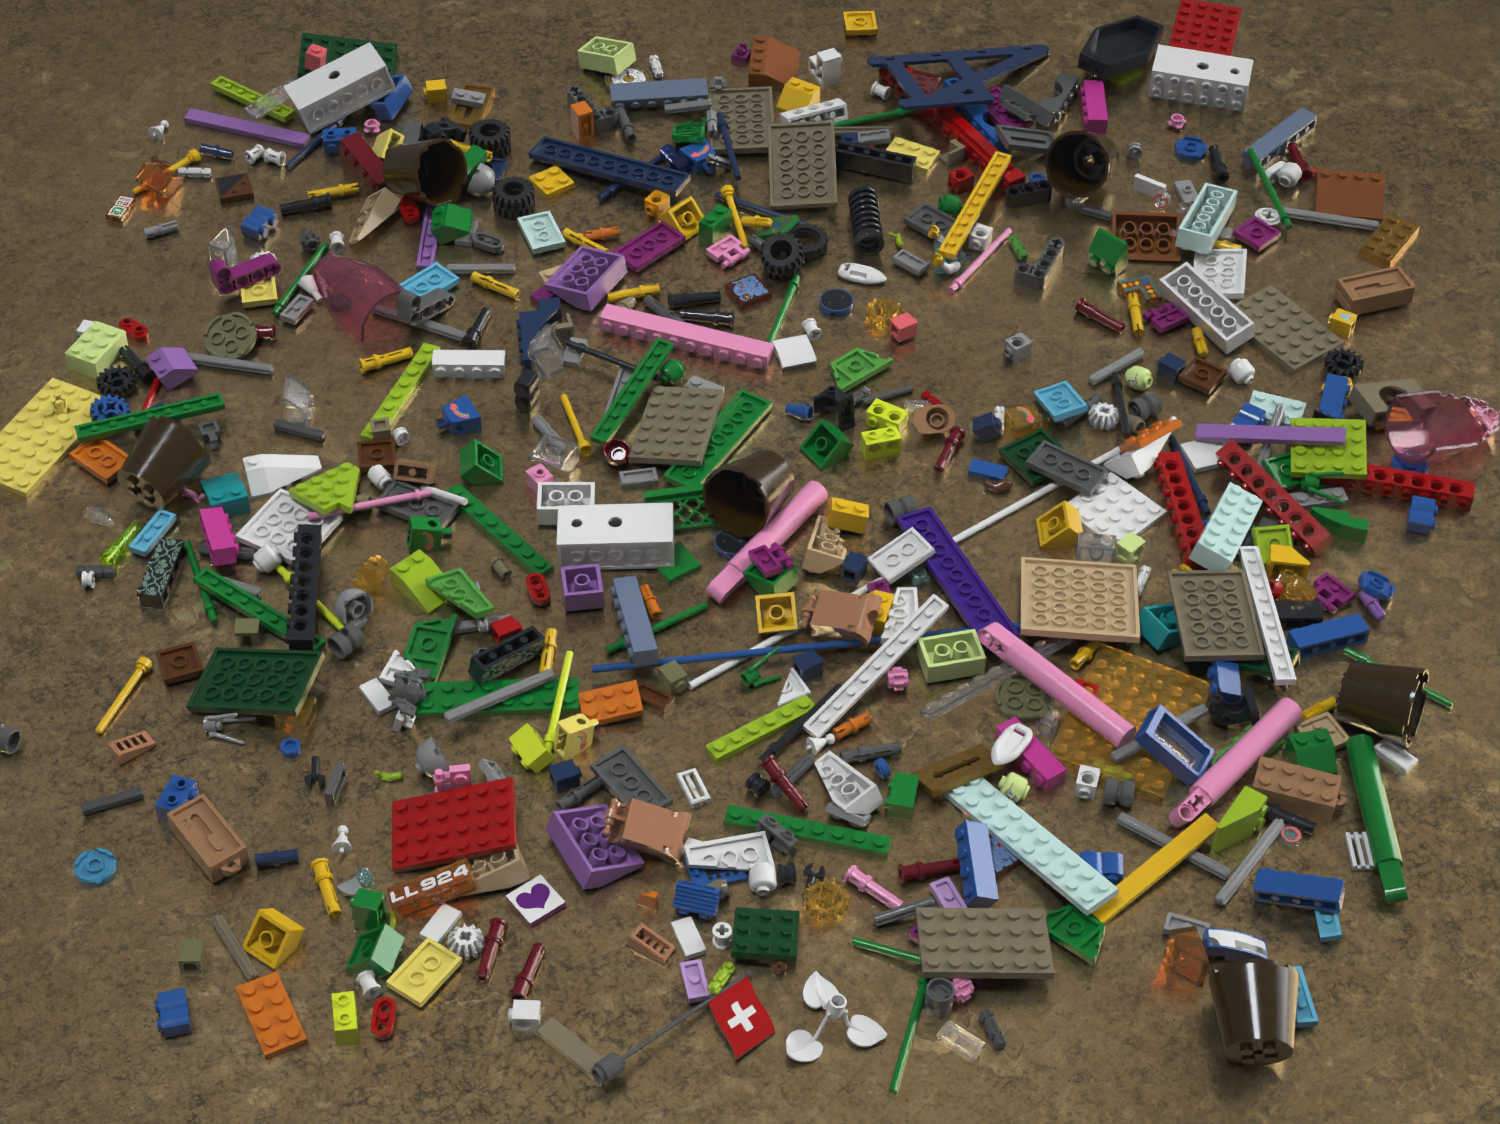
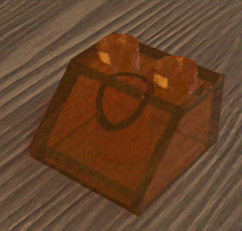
M143 163L135 181L140 183V187L146 190L150 189L154 192L155 196L163 198L170 197L184 183L185 178L160 163Z
M1196 926L1171 929L1169 939H1166V951L1163 952L1165 964L1169 965L1171 973L1198 987H1203L1209 960Z

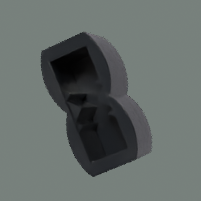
M524 369L515 382L514 392L516 397L514 402L517 409L529 412L539 398V375L537 372Z

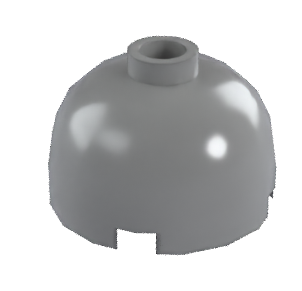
M480 163L477 168L478 172L473 175L466 192L475 197L487 196L489 192H492L495 184L494 171L487 165Z
M346 589L339 594L334 603L336 618L344 625L353 623L360 627L368 620L366 619L368 614H372L374 601L367 592L361 589Z
M432 737L420 744L416 750L418 763L415 766L421 775L425 773L428 777L433 778L436 769H442L443 772L449 771L451 764Z

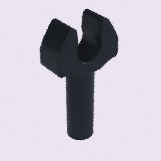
M318 756L311 758V774L304 777L305 786L309 791L312 789L313 782L319 783V790H322L326 785L325 775L319 774L320 758Z
M813 863L805 867L804 877L808 880L801 895L803 899L808 900L816 882L824 881V866L820 867L818 873L812 872Z

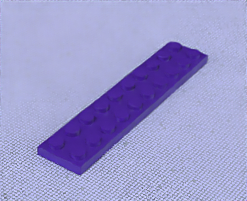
M931 507L896 517V523L903 533L913 527L935 549L936 553L926 559L924 564L970 630L975 629L978 636L980 629L993 622H997L1020 639L1018 630ZM981 643V646L984 649V651L989 650L986 646H984Z

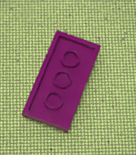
M998 86L988 89L995 100L992 104L983 105L988 109L987 117L995 125L1021 128L1034 126V120L1024 122L1018 119L1019 116L1006 112V109L1001 106L1003 101L998 98L1002 89Z
M660 221L614 250L613 253L624 255L626 266L637 273L686 242V236L664 221Z

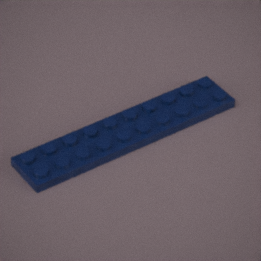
M546 136L528 153L529 159L579 171L641 189L658 190L677 197L691 180V174Z

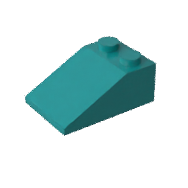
M237 472L199 481L209 508L222 506L224 514L227 513L228 517L251 512L248 494Z
M1172 603L1142 608L1139 613L1140 635L1145 637L1154 649H1169L1180 643Z

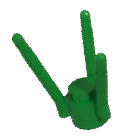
M1310 472V475H1303L1301 481L1302 489H1307V492H1312L1344 504L1343 500L1317 490L1318 488L1328 489L1330 487L1320 485V480L1316 478L1344 475V472Z
M777 646L753 666L741 672L742 682L746 686L753 685L756 688L761 684L781 679L782 676L779 675L759 680L761 674L757 669L780 650L781 647Z

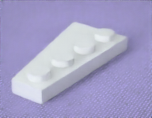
M897 587L892 608L888 615V621L881 636V644H884L918 610L917 587Z
M765 831L693 843L683 847L688 868L750 871L755 864L761 862L768 863L775 868Z

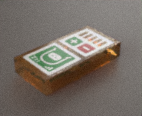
M120 194L107 212L106 220L122 223L135 205L136 198Z

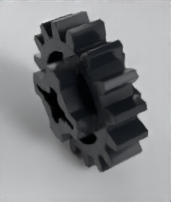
M1334 348L1333 352L1329 351L1328 355L1325 356L1324 367L1327 368L1326 372H1331L1333 375L1354 379V376L1358 377L1362 373L1364 360H1361V355L1356 356V351L1350 352L1349 348L1347 351L1343 348L1339 351Z
M120 365L117 368L111 366L109 370L105 368L104 373L99 372V377H96L97 388L101 394L105 393L106 397L108 394L112 395L113 398L115 395L123 397L124 393L129 395V390L134 391V386H137L136 374L133 373V369L128 370L127 366L123 368Z

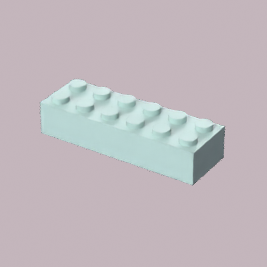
M1205 183L1178 228L1175 246L1183 250H1192L1199 254L1208 255L1234 210L1238 191Z
M1230 482L1214 508L1189 559L1208 570H1227L1233 562L1263 500Z

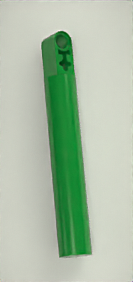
M1365 734L1355 735L1346 741L1345 746L1374 868L1380 875L1386 904L1408 900V895L1402 873L1403 860L1373 739Z

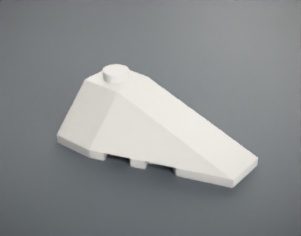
M1171 432L1143 448L1114 456L1105 462L1104 466L1125 479L1131 477L1138 479L1144 476V472L1150 469Z
M259 454L242 458L252 499L270 496L283 486L287 488L298 479L304 480L322 471L319 457L314 455Z
M830 750L814 762L834 804L844 812L870 814L884 803L875 783Z

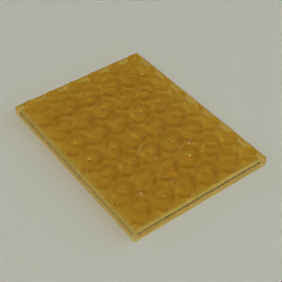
M1103 643L1100 644L1083 680L1098 685L1099 688L1095 697L1136 727L1135 735L1131 741L1134 740L1147 713L1161 704L1175 717H1178L1200 704H1206L1210 695V682ZM1083 687L1094 695V690L1091 687ZM1068 711L1049 750L1063 766L1079 771L1080 764L1100 768V780L1105 781L1106 777L1117 778L1119 783H1122L1123 780L1135 781L1134 793L1163 803L1174 778V774L1145 749L1118 763H1114L1110 756L1111 752L1117 748ZM1198 720L1190 723L1187 727L1194 732ZM1167 737L1160 740L1182 759L1185 752Z

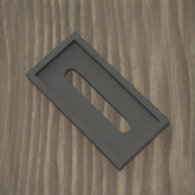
M998 124L994 129L1008 150L1046 154L1048 147L1056 139L1051 131Z

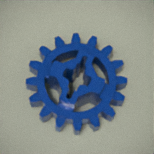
M110 394L107 397L100 395V400L95 398L90 408L92 421L131 413L129 403H124V398L119 400L118 395H115L113 398Z

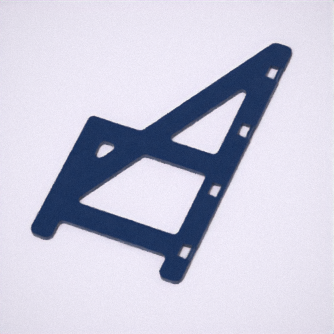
M1044 44L984 48L980 50L971 49L886 57L877 56L868 57L867 64L872 68L885 67L888 69L909 97V99H900L898 101V106L902 110L992 104L995 100L984 84L1049 55L1050 49ZM1008 58L978 73L973 72L965 62ZM948 63L960 78V81L927 95L904 66Z

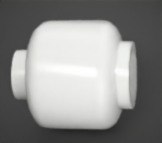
M1292 162L1285 163L1277 173L1278 181L1284 187L1295 186L1302 176L1299 165Z
M1237 358L1229 365L1228 373L1238 385L1243 383L1247 385L1253 381L1255 369L1247 359Z
M266 544L254 553V561L252 562L262 573L264 571L270 573L282 563L280 557L282 552L275 545L271 547Z
M761 862L755 864L750 869L749 887L753 892L760 896H766L776 889L777 875L774 867L768 863Z

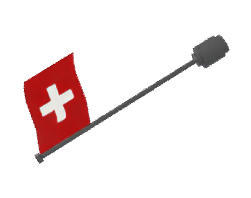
M747 969L744 971V975L721 989L718 995H712L625 1055L621 1056L611 1052L596 1062L591 1069L594 1080L598 1084L608 1083L623 1073L625 1070V1059L707 1004L717 1026L732 1049L735 1061L775 1034L773 1022L756 996L750 982V978L753 976L752 972Z

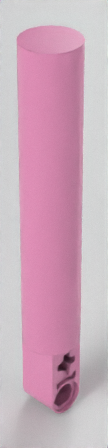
M809 481L725 565V568L707 586L705 593L718 603H723L741 584L747 581L743 576V571L753 563L748 557V551L762 545H766L769 549L774 542L782 546L827 500L828 493L824 486L817 481Z
M993 622L978 631V639L984 646L1117 749L1132 740L1136 727L1001 624Z
M1290 698L1280 699L1190 787L1189 794L1169 813L1170 823L1175 827H1182L1192 821L1204 808L1212 807L1260 759V756H1263L1301 719L1302 711L1299 705Z

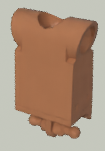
M820 590L816 606H814L816 597L814 595L809 596L808 603L805 604L801 611L803 618L800 624L801 628H807L808 621L811 620L812 636L846 640L856 639L864 644L870 643L874 629L873 623L879 613L882 597L876 594H863L859 596L851 593Z
M616 798L611 799L610 808L607 809L603 816L605 819L603 834L609 836L607 842L659 856L664 861L673 865L680 864L684 847L683 835L688 831L691 813L672 812V810L634 798L626 803H620Z

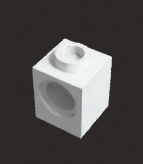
M977 223L970 233L968 248L984 252L992 241L993 228Z
M1080 764L1074 796L1083 799H1095L1100 768Z
M514 1000L513 1008H509L508 1022H512L513 1031L537 1032L540 1028L541 1002L536 1000Z

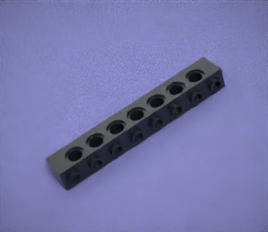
M298 524V532H294V543H297V545L293 546L292 556L295 557V560L291 562V572H294V574H290V586H293V589H289V600H292V603H288V615H291V618H287L286 628L289 630V633L285 634V645H289V650L314 651L322 525Z

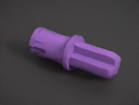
M1361 590L1358 593V598L1364 603L1366 611L1370 612L1376 621L1384 620L1386 613L1380 607L1379 601L1364 590Z

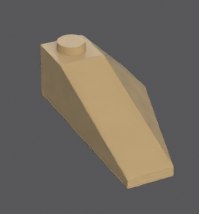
M386 187L368 196L360 211L362 216L357 219L356 223L358 226L353 230L349 244L353 245L360 241L391 214L396 213L401 199Z
M818 515L802 564V568L811 573L816 572L820 574L843 564L847 552L846 548H843L844 541L839 535L840 529L826 526V517Z
M517 844V849L489 854L482 859L476 858L473 860L474 864L468 868L467 875L461 874L456 877L452 875L449 878L453 880L441 884L440 887L443 898L449 899L511 888L530 879V874Z

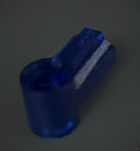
M666 144L660 150L659 154L670 165V169L681 172L691 169L690 159L685 155L681 156L672 145Z

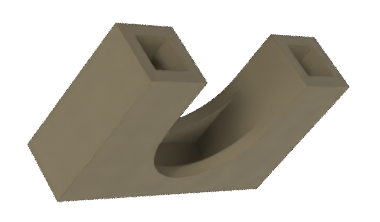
M1414 378L1354 385L1348 397V400L1369 426L1385 425L1391 410L1383 400H1390L1405 407L1414 421L1430 419L1436 406Z

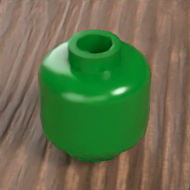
M944 194L943 197L939 198L937 209L952 217H956L963 208L960 197L951 194Z
M679 359L667 360L659 369L661 381L664 384L675 385L685 376L686 368Z

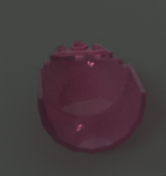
M331 253L324 256L318 261L314 269V279L317 288L324 298L330 315L361 342L364 341L365 323L373 309L387 297L393 295L398 297L402 290H406L377 265Z
M1438 390L1397 394L1387 409L1385 419L1386 438L1392 451L1401 460L1411 464L1461 458L1500 430V410L1495 411L1488 407V402L1483 399L1468 396L1459 398L1455 397L1453 393L1448 395L1441 394Z

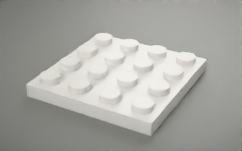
M1113 472L1108 473V476L1090 497L1080 493L1068 502L1079 511L1082 528L1114 552L1116 543L1132 531L1137 536H1140L1166 517L1167 514L1164 508Z
M280 488L235 535L236 541L256 550H259L266 544L271 547L275 545L282 552L280 555L282 561L291 565L292 560H295V557L292 556L293 546L297 545V543H294V532H298V524L322 525L323 543L343 521V515L339 514L308 520L307 513L315 512V510L289 496L288 491Z

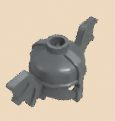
M416 667L412 671L403 670V673H394L393 678H395L394 682L396 685L392 689L393 693L388 696V701H392V705L399 708L400 714H406L412 719L414 718L417 709L415 705L426 698L428 689L424 688L422 680L428 679L429 668L420 669Z

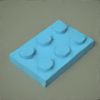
M435 262L397 285V291L408 290L418 296H422L436 288L448 291L458 285L460 280L455 274L438 262Z
M1067 381L1033 391L1034 398L1049 413L1054 422L1063 421L1066 418L1078 416L1088 411V405Z

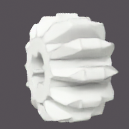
M1098 402L1097 405H1092L1088 413L1089 424L1094 426V429L1099 428L1101 431L1105 429L1109 432L1110 429H1115L1119 422L1118 408H1114L1113 404L1108 405L1106 402L1105 404Z
M464 923L462 928L456 926L455 931H450L447 944L450 951L462 958L465 957L468 961L469 957L477 958V953H482L485 940L482 931L476 929L474 924L467 927Z

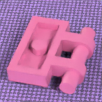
M729 235L707 248L706 255L717 263L724 260L721 266L725 269L735 265L738 260L745 259L751 251L749 248L742 249L743 242L733 235Z
M470 764L449 766V771L445 772L442 769H436L433 776V782L436 785L434 788L435 793L472 785Z

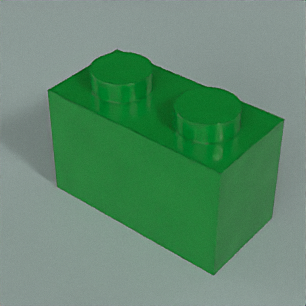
M719 204L716 205L699 221V238L713 244L732 226V210Z
M895 772L894 779H889L888 792L891 793L890 796L886 795L884 807L888 808V817L912 821L919 785L918 775Z
M359 888L356 895H353L350 900L352 921H354L355 930L367 932L385 924L387 920L384 893Z

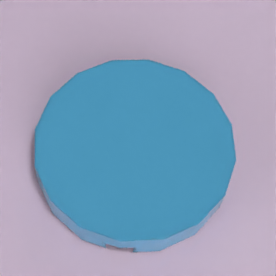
M94 848L90 852L89 850L84 851L74 862V874L77 880L83 885L90 887L100 886L109 882L117 872L115 856L107 849Z

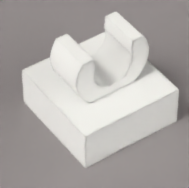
M398 710L392 730L400 732L402 725L406 729H412L416 716L414 715L412 719L406 714H400V710Z

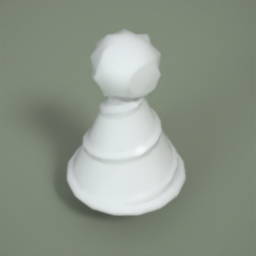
M163 120L159 126L150 127L148 130L150 137L162 140L164 129L169 127L168 121Z
M830 733L825 738L807 737V746L805 748L810 750L813 756H816L826 743L830 745L835 742V736Z
M346 825L339 826L337 829L339 837L332 844L331 849L335 854L350 853L352 845L346 837L349 833L348 827Z

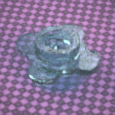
M915 567L907 573V577L911 578L912 584L916 586L930 580L927 571L923 567Z
M356 865L357 872L354 876L365 886L370 882L374 884L375 881L372 879L373 873L366 867L361 869Z

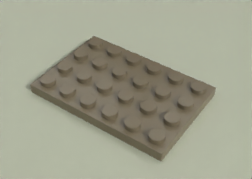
M772 86L723 88L722 90L708 89V99H711V109L716 112V119L717 113L722 112L724 119L727 121V130L734 154L769 153L768 124H774ZM717 126L718 135L713 138L711 133L710 145L716 155L727 154L722 133Z
M834 120L768 124L771 210L838 206Z
M1272 285L1234 304L1254 322V337L1249 340L1293 375L1328 355L1329 351L1333 352L1334 348L1339 350L1344 347L1345 341Z
M653 386L631 452L629 453V462L701 466L724 396L723 389Z
M1245 570L1167 571V581L1185 662L1264 660L1265 653Z
M916 907L915 916L922 978L1054 979L1055 972L1045 909Z

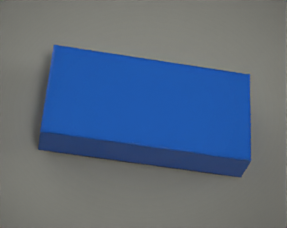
M973 458L968 475L997 482L1006 478L1008 466Z

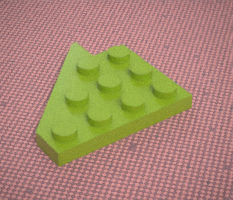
M349 462L342 463L334 469L327 470L319 476L297 484L289 489V496L324 516L338 509L351 514L360 479V468Z

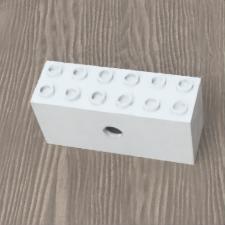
M370 42L283 86L295 112L309 134L397 90L386 64Z
M1158 44L1148 96L1243 112L1254 60Z
M673 503L558 506L557 553L559 571H561L560 567L598 563L600 570L674 567L675 526Z

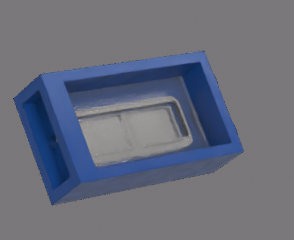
M1161 704L1147 713L1134 738L1139 745L1187 786L1195 783L1204 774L1206 768L1212 763L1211 758L1215 752L1214 749Z

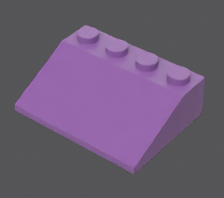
M581 245L544 283V287L574 307L592 311L628 272L625 257L622 254Z
M607 804L554 811L546 828V831L583 890L602 887L643 867L645 864L636 850L607 842L609 836L603 834L605 829V819L603 816L609 808Z

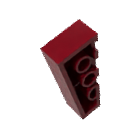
M355 132L340 139L339 161L374 193L385 187L389 190L383 177L382 160L360 134Z

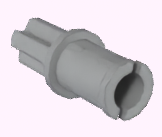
M710 109L706 112L707 120L705 124L708 130L707 135L711 137L712 133L714 138L718 135V120L716 119V112Z
M174 220L163 224L158 223L156 226L144 228L143 231L146 239L159 235L164 236L165 233L176 231L179 227L177 221Z

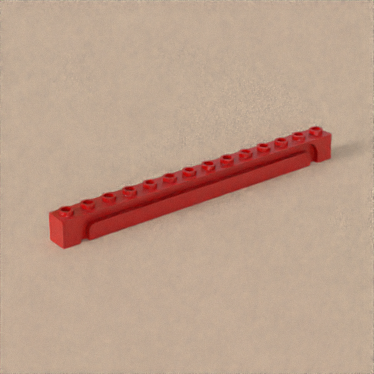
M907 65L904 66L911 75H917ZM879 67L880 76L888 81L904 98L909 99L888 69ZM954 108L918 109L950 141L956 139L964 145L965 155L982 172L985 171L996 151L1000 152ZM1010 162L997 185L1006 193V189L1009 186L1024 184L1026 175L1019 169L1015 170L1014 164Z

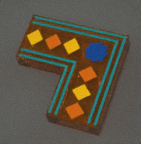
M1150 275L1117 281V286L1123 296H1127L1129 293L1133 295V292L1140 293L1146 304L1160 302L1163 299L1162 294Z

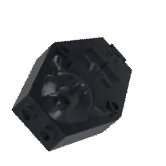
M1135 15L1097 27L1093 30L1080 52L1077 68L1088 72L1090 80H1099V77L1106 79L1144 67L1149 64L1158 44L1162 40L1164 25Z

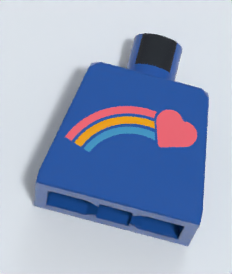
M705 139L704 143H693L680 148L679 162L695 174L705 171L708 174H712L716 166L707 163L705 158L707 154L716 156V153L708 140Z
M467 395L442 407V418L435 420L438 430L448 427L452 435L482 430L481 416Z

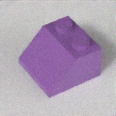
M160 347L146 357L158 379L168 391L199 372L184 348Z

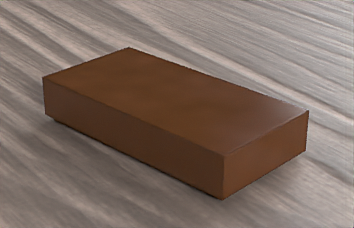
M641 681L638 683L642 705L665 714L674 703V696Z

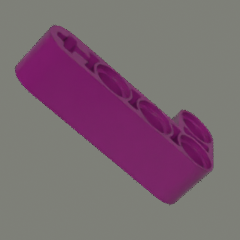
M267 253L230 268L222 259L217 258L211 261L209 270L212 283L221 294L225 295L278 274L281 270V265L272 254Z

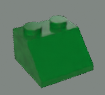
M449 203L437 206L433 210L430 231L440 245L469 235L473 211Z
M1099 227L1088 250V262L1092 266L1103 270L1106 274L1117 277L1128 265V244Z
M820 419L799 448L823 470L844 460L854 447V444L834 424Z
M473 439L460 450V477L473 485L503 483L502 455L478 440Z
M754 563L743 571V576L759 595L787 593L798 582L796 563H794V569L789 570L787 567L782 566L783 572L768 578L762 575Z
M1327 728L1288 734L1284 750L1291 764L1337 775L1334 743Z
M386 923L360 934L344 970L354 974H360L365 970H372L375 973L376 979L389 975L395 968L394 963L402 951L401 946L405 938Z

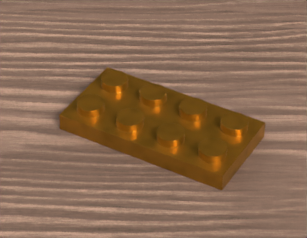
M1389 213L1362 245L1359 254L1390 267L1418 233L1420 226Z

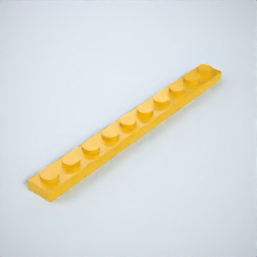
M998 151L994 153L940 246L938 253L942 257L955 259L1008 167L1012 155Z

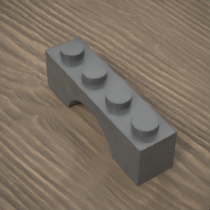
M1061 72L1055 81L1054 94L1057 97L1043 98L1040 105L1054 112L1051 125H1055L1061 119L1063 111L1067 110L1069 102H1072L1075 93L1079 92V77Z

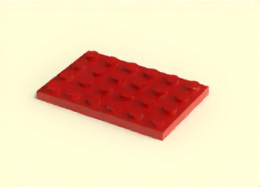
M1180 0L1168 46L1231 56L1242 8L1212 4L1205 1Z
M513 777L392 801V871L394 874L517 849L515 781Z

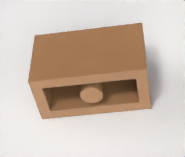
M407 459L395 460L393 479L425 484L434 483L437 464Z

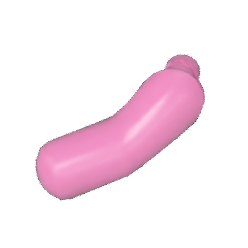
M185 489L183 492L185 496L192 498L196 503H202V499L205 497L204 494L199 496L190 489Z

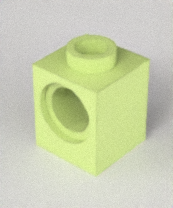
M1131 531L1116 543L1114 556L1125 564H1132L1144 554L1146 541Z

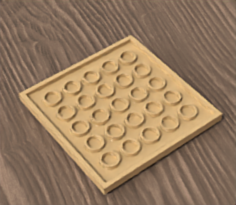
M1021 557L1020 635L1140 643L1137 565Z

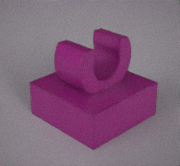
M740 43V47L737 46L732 53L731 60L746 64L751 57V49H747V44Z
M886 578L868 583L866 586L869 593L874 590L891 593Z

